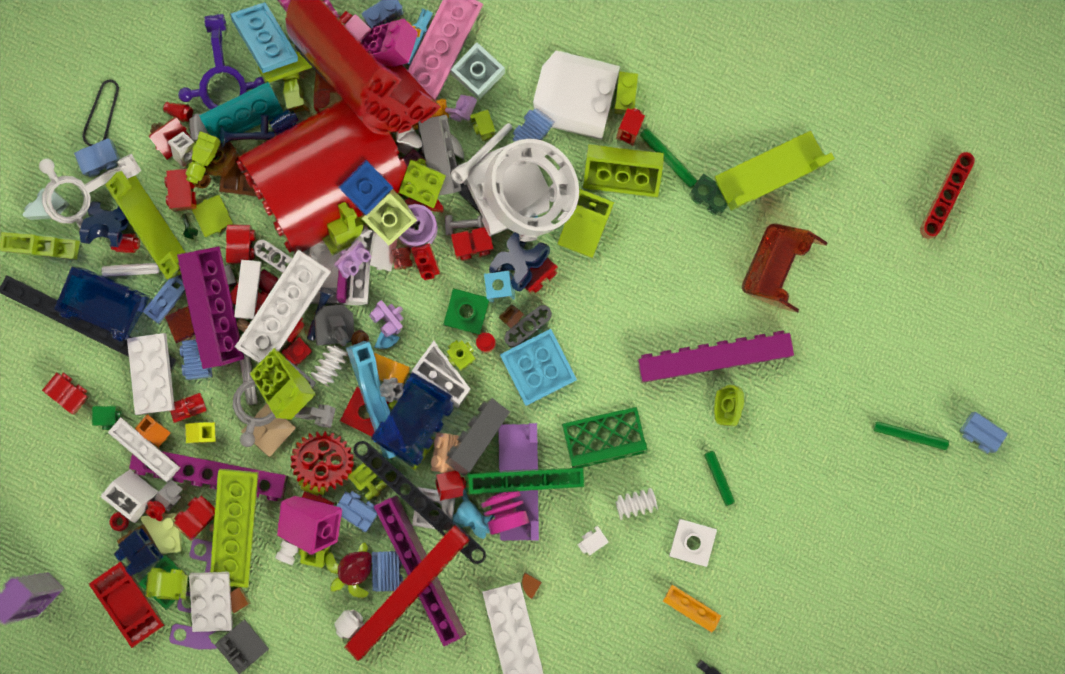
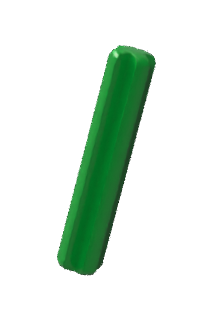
M715 452L705 453L704 456L726 506L734 504V497Z

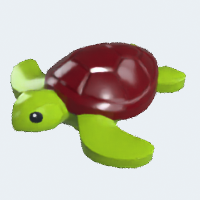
M366 543L360 545L358 552H352L344 556L339 564L335 561L333 553L327 554V569L331 573L338 574V577L330 585V591L337 592L344 585H348L349 593L354 597L365 598L369 595L368 591L358 586V584H361L368 578L372 567V555L367 552L368 546Z

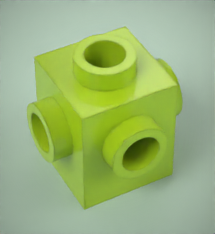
M456 340L448 346L449 350L446 351L449 355L447 356L448 361L452 366L456 365L460 371L476 361L472 354L474 349L468 342L464 344L462 340L460 342ZM463 352L464 354L462 357H458L457 353Z

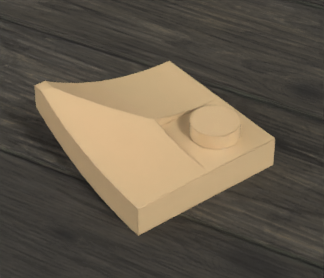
M266 403L254 418H262L270 414L272 410ZM275 418L267 425L254 428V444L270 457L296 427L286 419ZM247 425L241 431L242 434L246 432Z

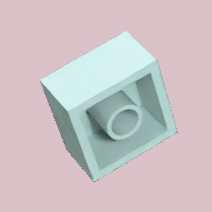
M476 43L451 69V74L480 100L505 74V68L482 46Z

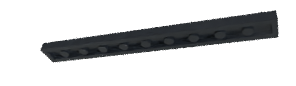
M8 275L5 276L0 286L1 294L129 357L127 338L133 337ZM169 356L170 371L172 372L178 360Z

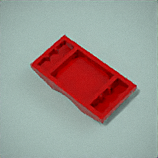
M122 561L89 583V586L131 648L165 626L154 605L145 596L137 580Z

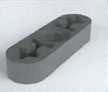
M545 305L537 307L508 330L505 334L506 344L510 347H516L545 325L552 316L550 308ZM539 310H547V318H540L538 322L541 324L537 326L536 321L531 316L534 315L537 318L540 315ZM525 321L533 323L534 328L532 331L527 332L523 329L522 326ZM517 327L526 335L522 338L520 334L517 337L516 343L508 341L510 339L509 334L515 335L518 333Z

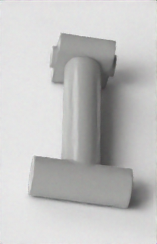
M452 215L445 216L446 235L453 234V229L483 228L482 215L477 216L478 219L453 221Z

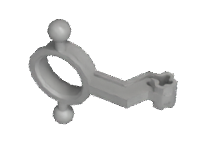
M253 379L239 386L233 396L235 415L241 422L247 424L246 432L240 436V443L245 447H251L255 443V436L253 435L255 427L267 425L276 418L273 412L262 418H253L242 410L240 404L241 395L247 388L256 386ZM319 404L318 408L303 407L294 417L315 420L314 424L331 428L336 408Z

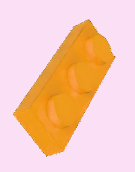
M671 585L663 599L664 603L710 632L716 629L721 615L674 585Z

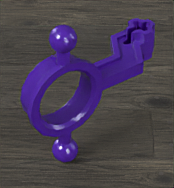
M224 14L204 17L207 33H211L215 67L209 69L203 75L199 89L191 90L188 87H183L179 90L178 97L183 102H189L194 97H201L203 103L209 109L219 106L210 99L208 94L210 79L219 73H229L238 80L240 95L265 83L262 77H257L253 82H245L244 77L238 70L225 66L222 50V31L227 29Z

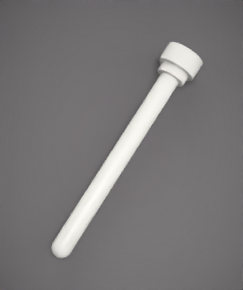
M506 124L464 166L456 167L451 172L452 179L459 184L463 183L468 178L469 171L511 131L512 125Z

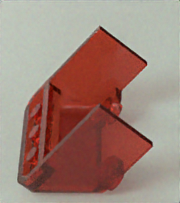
M776 223L770 224L763 234L742 283V291L777 308L798 313L799 309L788 303L789 293L782 289V286L796 255L803 256L807 254L813 243L827 246L828 242L810 230Z

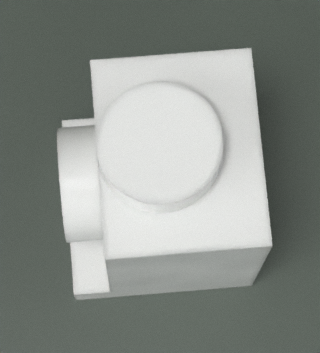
M184 132L168 141V144L171 146L173 159L182 167L193 161L191 157L195 142Z
M598 526L594 527L596 530L594 533L589 531L583 535V540L577 544L583 554L587 552L591 555L608 543V540Z

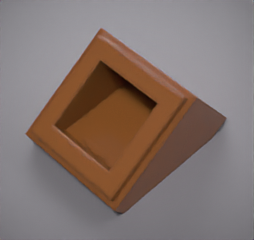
M238 587L231 592V608L233 613L250 604L242 587Z

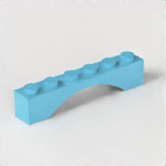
M363 341L347 347L346 350L382 455L390 459L407 452L385 397L380 396L379 387L381 384L370 342Z

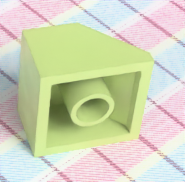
M393 189L367 216L364 213L362 215V219L388 245L392 244L417 221L406 202Z

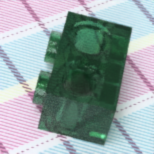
M703 173L689 196L692 197L691 200L694 203L706 206V210L712 215L716 216L718 214L721 216L728 205L716 181ZM705 187L708 190V194L700 195L698 188ZM714 198H721L724 204L722 206L715 205Z

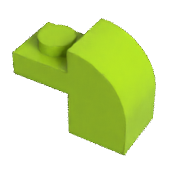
M345 202L338 205L341 218L327 224L329 236L337 249L354 242L363 230V223L354 209L349 208Z

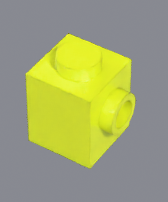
M215 423L185 424L186 443L215 442Z

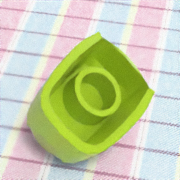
M727 385L716 393L714 417L719 425L737 426L744 408V392L739 386Z

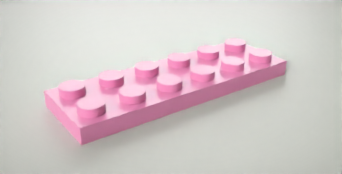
M443 0L408 69L435 101L483 7L481 2L476 0Z

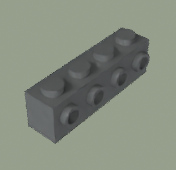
M493 398L487 402H482L477 409L479 414L470 419L467 424L469 426L466 432L463 431L457 438L459 443L456 447L452 446L447 453L448 459L445 463L463 476L471 471L510 413L509 410Z

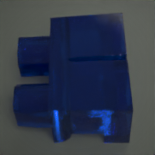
M142 528L134 530L118 544L119 548L114 553L117 560L123 561L125 558H128L131 562L125 567L129 576L147 570L148 567L163 558L153 543L150 544L152 541Z

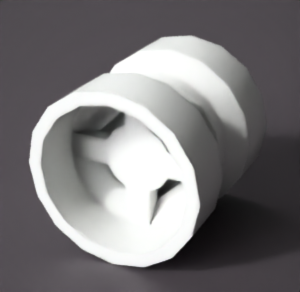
M282 540L281 550L277 552L275 558L293 565L295 561L293 555L299 552V548L286 540Z

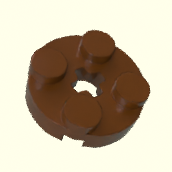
M220 142L214 159L207 167L204 166L206 173L212 176L219 175L220 177L228 174L239 157V153L231 142L225 143L224 147L221 146Z

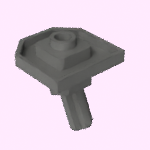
M343 304L322 306L314 316L316 345L339 343L341 346H345L346 343L351 342V337L354 333L353 313Z

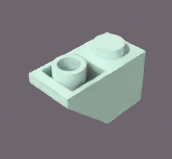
M45 188L39 191L34 202H30L25 207V212L22 214L29 220L51 219L45 212L42 204V193ZM55 190L53 191L51 197L52 206L58 214H61L68 207L69 203Z

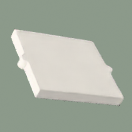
M373 232L369 252L371 259L367 265L377 267V270L391 271L398 239L388 245L376 232Z

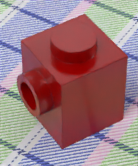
M451 471L436 475L435 485L440 501L463 496L466 482L459 472Z

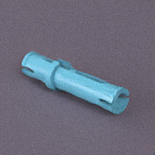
M425 9L421 10L417 23L413 25L415 29H421L420 37H416L412 54L407 64L409 66L415 57L424 33L426 34L428 31L427 26L433 15L432 12Z

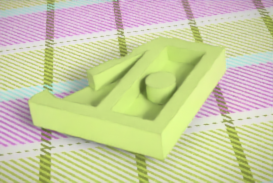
M178 513L163 514L161 521H157L150 516H141V521L161 553L182 552L181 532L174 526V518Z

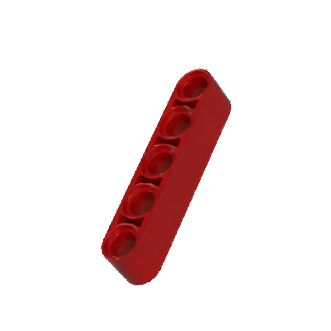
M963 152L953 161L921 225L920 233L924 238L931 239L940 233L975 163V158L971 153ZM961 158H965L967 160V166H963L960 163ZM952 175L959 177V183H955L952 180ZM944 191L951 194V200L944 198ZM935 208L942 210V217L936 215ZM927 225L934 227L933 234L927 231Z

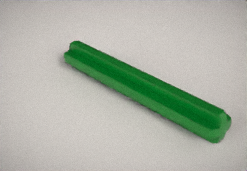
M645 128L640 133L642 139L655 152L664 153L663 161L689 188L697 183V179L649 128Z
M879 421L874 424V431L942 450H947L949 447V440Z

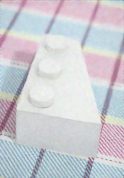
M433 341L413 368L411 376L456 408H459L469 394L470 388L448 361V358L438 348L435 341Z

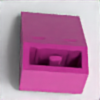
M400 19L371 28L372 30L360 42L378 63L383 66L395 67L409 63L418 32L405 19Z

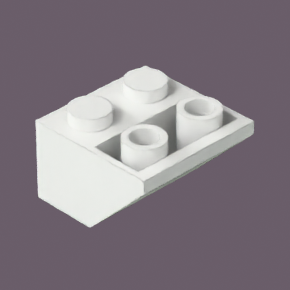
M128 470L115 479L100 497L129 520L136 523L147 510V503L149 501L153 502L159 491L137 474H134L132 470Z

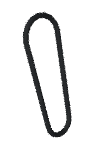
M109 79L102 83L82 134L83 141L88 146L94 144L87 142L85 138L86 130L104 85L112 82L116 85V92L103 140L107 138L119 92V85L114 80Z

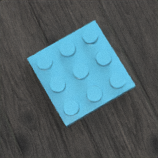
M551 329L500 354L525 406L577 381Z

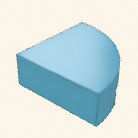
M381 332L374 348L388 349L394 346L400 337L393 334L385 337Z

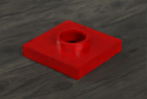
M356 387L340 421L375 438L376 434L370 418L362 419L358 415L359 408L365 405L360 388Z

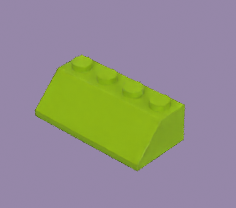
M588 144L583 188L658 197L664 153Z

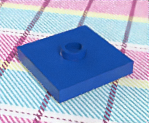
M367 160L338 187L366 216L393 189Z

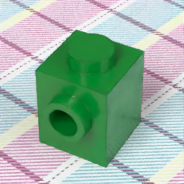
M92 406V426H102V430H110L120 418L123 419L120 407Z

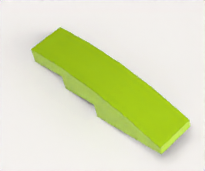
M1 232L0 251L77 260L80 241L32 234Z

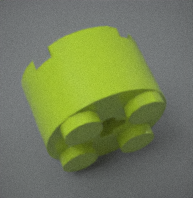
M151 568V572L148 573L146 597L152 598V596H157L158 599L179 600L180 596L181 599L185 600L188 575H185L186 572H183V570L172 569L171 573H166L163 569Z

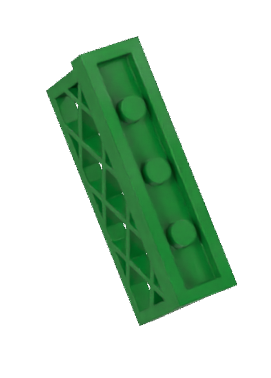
M637 407L562 424L572 468L589 467L648 452ZM634 412L635 421L631 426L623 421V418L626 414ZM612 417L618 421L613 430L604 425L607 418ZM589 422H595L600 425L594 434L585 429ZM620 423L630 428L625 437L615 432ZM576 426L581 430L577 437L574 438L568 434L567 427ZM601 427L611 432L606 441L596 436ZM634 430L639 433L641 441L632 442L627 437ZM583 431L592 436L588 445L578 440ZM613 434L623 439L619 446L614 447L608 443ZM594 439L604 444L600 450L595 451L589 447ZM575 443L585 448L582 454L573 456L572 448Z

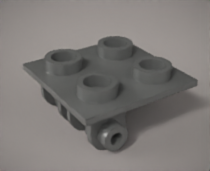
M245 619L215 644L238 674H241L269 650Z

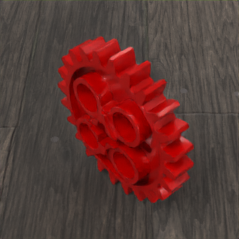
M316 431L315 437L309 433V439L307 440L302 437V444L297 442V449L292 450L291 469H294L293 476L298 475V482L304 480L303 487L310 484V490L315 486L318 492H320L321 487H324L326 492H328L329 486L335 490L336 483L342 486V479L348 480V474L352 473V468L350 467L354 465V461H351L354 455L350 454L351 447L346 448L347 441L341 443V436L335 439L334 433L330 437L327 436L326 431H324L323 436H320L319 432ZM326 447L328 450L321 451L319 448ZM311 458L313 461L306 462L304 459ZM332 461H339L340 464L335 465V464H333V463H331V462H332ZM317 472H324L325 475L319 476V475H317L316 473H317Z

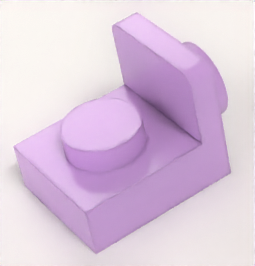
M461 95L456 103V108H446L445 112L450 114V118L459 122L461 119L469 120L477 99L472 96Z

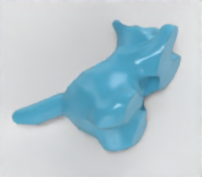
M464 488L463 496H461L463 502L453 515V521L461 528L470 526L476 536L485 539L486 533H490L487 523L493 520L494 515L483 516L469 500Z

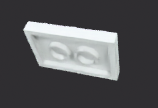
M229 572L190 573L193 632L231 631L233 624Z

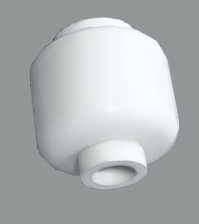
M356 610L344 611L335 621L336 633L343 639H352L364 625L362 615Z

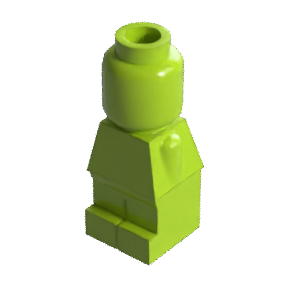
M299 72L283 78V94L286 107L292 114L309 109L308 103L304 100L303 89L298 81L300 78Z
M199 132L191 157L194 162H190L186 171L187 181L197 184L198 181L202 180L206 171L204 166L207 167L214 159L221 142L217 137Z

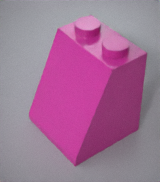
M298 496L281 501L277 536L312 555L338 542L342 508Z

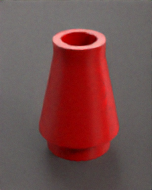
M170 102L164 104L163 112L176 117L181 122H189V119L193 116V108L189 104Z

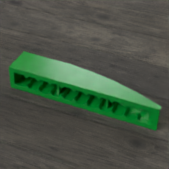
M582 467L469 472L465 475L466 493L479 494L584 487V469Z

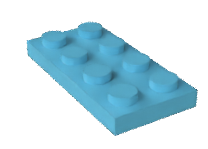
M266 2L230 14L232 22L262 73L298 61L296 52Z

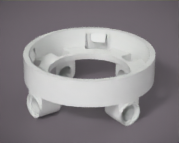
M523 139L508 145L491 160L486 170L485 180L477 185L476 195L478 200L488 202L491 211L504 226L519 233L520 241L527 242L534 241L538 236L553 231L571 217L578 203L579 184L571 162L558 148L542 140ZM546 155H549L559 165V170L545 158ZM532 162L541 166L551 177L553 184L549 187L548 197L550 202L554 203L550 211L544 216L537 218L522 216L515 212L507 203L503 194L502 182L506 170L512 164L519 166ZM562 211V215L558 218L560 222L553 224L551 221Z

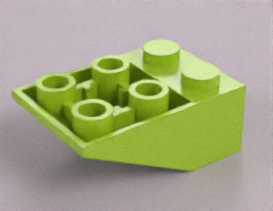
M579 189L576 209L565 222L557 245L593 259L614 202Z
M273 348L249 373L276 418L291 420L316 395L308 381L276 348Z

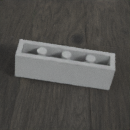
M447 115L432 117L423 123L419 121L418 132L422 138V151L425 154L426 166L446 175L439 195L462 191L461 185L451 177V172L457 165Z

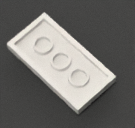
M161 333L127 338L135 415L175 410L167 334Z

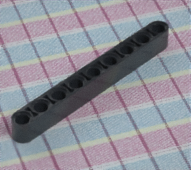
M359 441L354 445L353 451L356 457L441 535H446L443 530L444 525L451 523L453 526L456 525L470 539L468 545L460 551L474 564H480L485 560V549L371 444L366 441ZM362 444L368 447V452L365 455L358 453V447ZM379 457L382 460V466L376 469L372 466V461L374 458ZM391 470L395 471L397 475L396 479L392 482L386 478V474ZM405 483L411 487V491L407 495L402 494L400 490L401 486ZM417 497L425 499L424 507L418 508L415 505ZM437 510L440 518L437 521H432L429 518L430 511ZM474 550L482 551L483 558L481 560L473 559L472 552Z

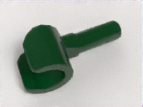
M182 214L185 225L183 236L194 240L193 235L197 236L198 230L192 228L186 214Z

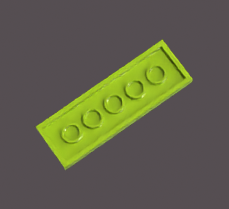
M218 470L210 572H229L230 586L249 587L259 472Z

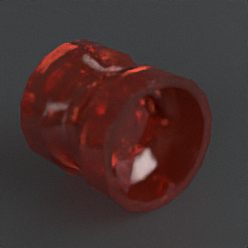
M410 247L392 250V256L395 258V270L413 267V262L410 259Z

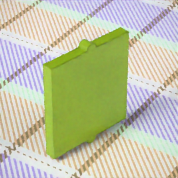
M219 194L208 200L204 199L202 203L196 205L197 209H192L205 238L217 232L221 233V230L227 228V225H233L232 219Z

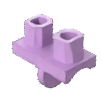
M357 240L347 251L342 250L339 253L341 257L334 265L339 269L342 276L347 279L350 275L354 276L358 272V266L362 262H368L371 259V255L362 242Z
M381 300L369 315L375 323L382 318L386 322L381 327V332L385 337L394 333L397 335L403 328L400 323L404 319L400 314L403 311L401 306L395 308L393 304H390L387 307Z

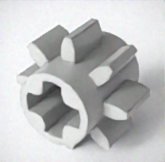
M398 378L384 379V383L379 387L380 396L386 397L385 400L388 402H393V400L399 401V397L404 393L403 383H397Z

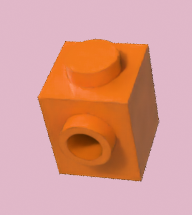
M149 414L135 428L145 439L158 448L171 433L163 424Z

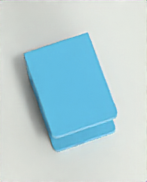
M510 271L484 274L486 295L490 302H494V298L507 296L516 299L515 290L511 285L513 275ZM497 279L502 280L504 283L503 288L499 291L494 290L492 286L493 282Z

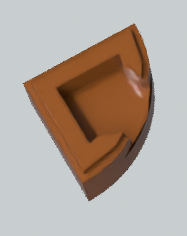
M524 573L522 580L523 589L527 596L532 599L542 582Z

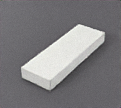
M241 260L235 318L253 319L255 317L261 262Z

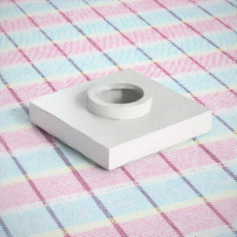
M418 487L429 499L439 503L442 510L453 519L455 498L440 501L437 490ZM417 497L415 505L418 508L424 507L425 499ZM414 510L412 526L435 529ZM429 514V518L432 521H437L440 518V514L438 516H431ZM446 523L443 530L449 531L452 524Z
M679 519L669 556L707 567L717 529ZM697 536L700 539L701 545L697 550H691L687 547V539L689 537Z

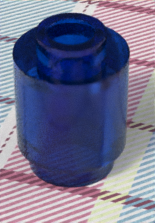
M286 110L272 118L273 120L269 123L276 135H279L297 125L296 122L299 120L294 111Z

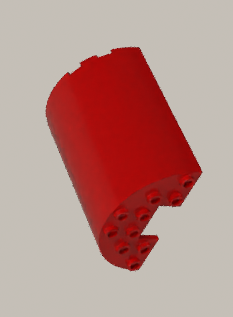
M290 0L285 23L288 36L368 129L381 135H389L390 132L395 131L403 133L411 130L412 125L417 122H425L441 108L403 64L392 67L383 66L376 61L345 26L353 17L348 11H345L338 18L324 3L325 0Z
M343 99L244 153L236 161L240 171L245 170V179L249 186L253 187L258 199L264 200L262 204L268 216L272 215L274 217V228L280 237L283 235L287 242L284 245L288 252H293L294 255L298 250L306 251L329 235L327 224L341 218L339 204L345 202L349 208L354 209L358 217L363 215V212L338 187L365 160L379 172L400 197L403 194L399 193L407 171L404 159L402 157L398 158V147L390 133L389 135H381L368 129Z

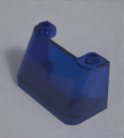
M72 266L54 310L59 311V315L68 319L71 316L78 317L104 328L113 334L112 338L123 341V339L129 338L150 296L91 270Z

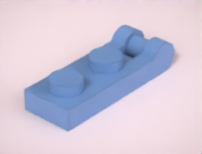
M182 275L168 279L143 311L156 323H161L184 294L185 288ZM176 282L181 285L178 289L173 287Z

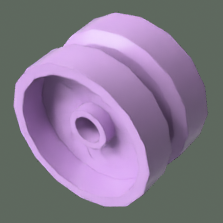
M408 205L417 221L398 238L402 244L411 249L412 247L432 244L438 231L435 216L430 209L423 205ZM419 225V229L415 230L413 226Z

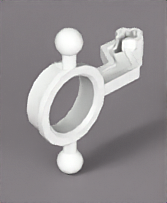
M129 154L117 161L119 167L108 170L84 184L73 176L57 177L54 172V162L50 159H43L39 163V168L51 180L42 193L44 210L51 219L60 223L76 222L80 228L83 222L82 217L86 215L90 207V192L107 183L116 172L122 171L128 179L138 174L141 169L133 155ZM63 183L76 185L84 197L81 210L70 217L58 214L51 203L54 189Z

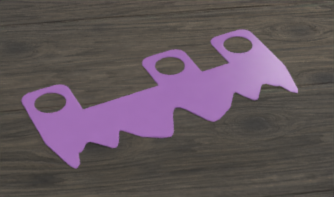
M194 539L189 553L190 557L206 561L205 573L210 572L212 542ZM201 543L206 546V553L203 556L195 554L194 547L197 544ZM186 591V596H190V592ZM179 597L178 610L191 613V608L183 607L182 599ZM174 624L172 626L169 638L172 644L195 649L217 648L209 639V635L216 631L193 632L190 626ZM181 628L186 631V638L183 641H177L174 638V632L177 629Z

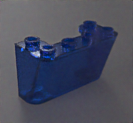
M412 372L402 388L403 394L385 422L381 421L371 437L372 441L412 468L415 465H420L424 458V450H429L434 442L432 437L435 433L441 431L444 426L442 421L446 416L449 417L454 410L453 395Z

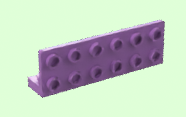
M537 423L502 424L499 428V471L538 469ZM538 490L520 491L521 496L513 498L514 503L523 500V504L516 507V510L526 511L530 523L500 532L501 541H539Z

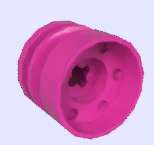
M520 491L495 495L481 503L482 508L491 506L492 509L491 511L484 512V516L494 515L495 518L487 523L490 535L530 523L526 511L516 510V507L523 504V500L515 503L513 501V498L521 496Z

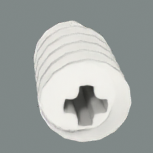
M335 345L326 347L330 353L323 352L322 355L326 358L325 360H318L322 365L314 367L318 373L311 372V376L328 387L327 382L334 383L331 376H338L335 369H342L339 362L346 363L343 356H348L347 352Z
M648 488L647 494L644 490H641L640 496L633 492L632 498L627 493L625 500L619 495L616 502L620 520L623 519V514L630 518L631 512L636 517L638 510L643 515L646 508L650 513L653 512L654 506L658 510L656 498L651 488Z

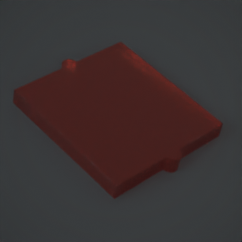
M189 306L183 309L179 308L176 312L165 316L176 343L192 338L195 335Z

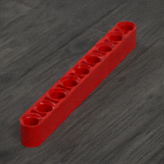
M456 525L451 528L344 648L357 661H360L470 539Z

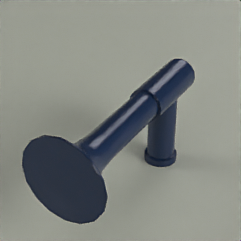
M260 115L261 132L230 133L221 127V146L224 147L225 143L234 140H270L275 137L274 131L268 132L269 115Z
M325 287L320 288V300L315 315L322 306H326L328 299L332 295H336V292ZM314 319L307 335V339L312 341L316 338Z

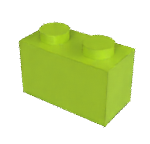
M619 71L614 114L625 115L627 108H635L638 73Z

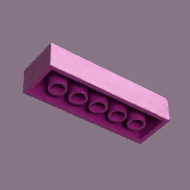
M220 246L178 254L179 267L202 368L218 367L243 360V352L235 348L240 340L236 318L234 317L235 314Z

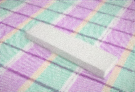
M120 418L108 431L112 437L164 481L168 482L180 469L176 463L145 439L124 419Z

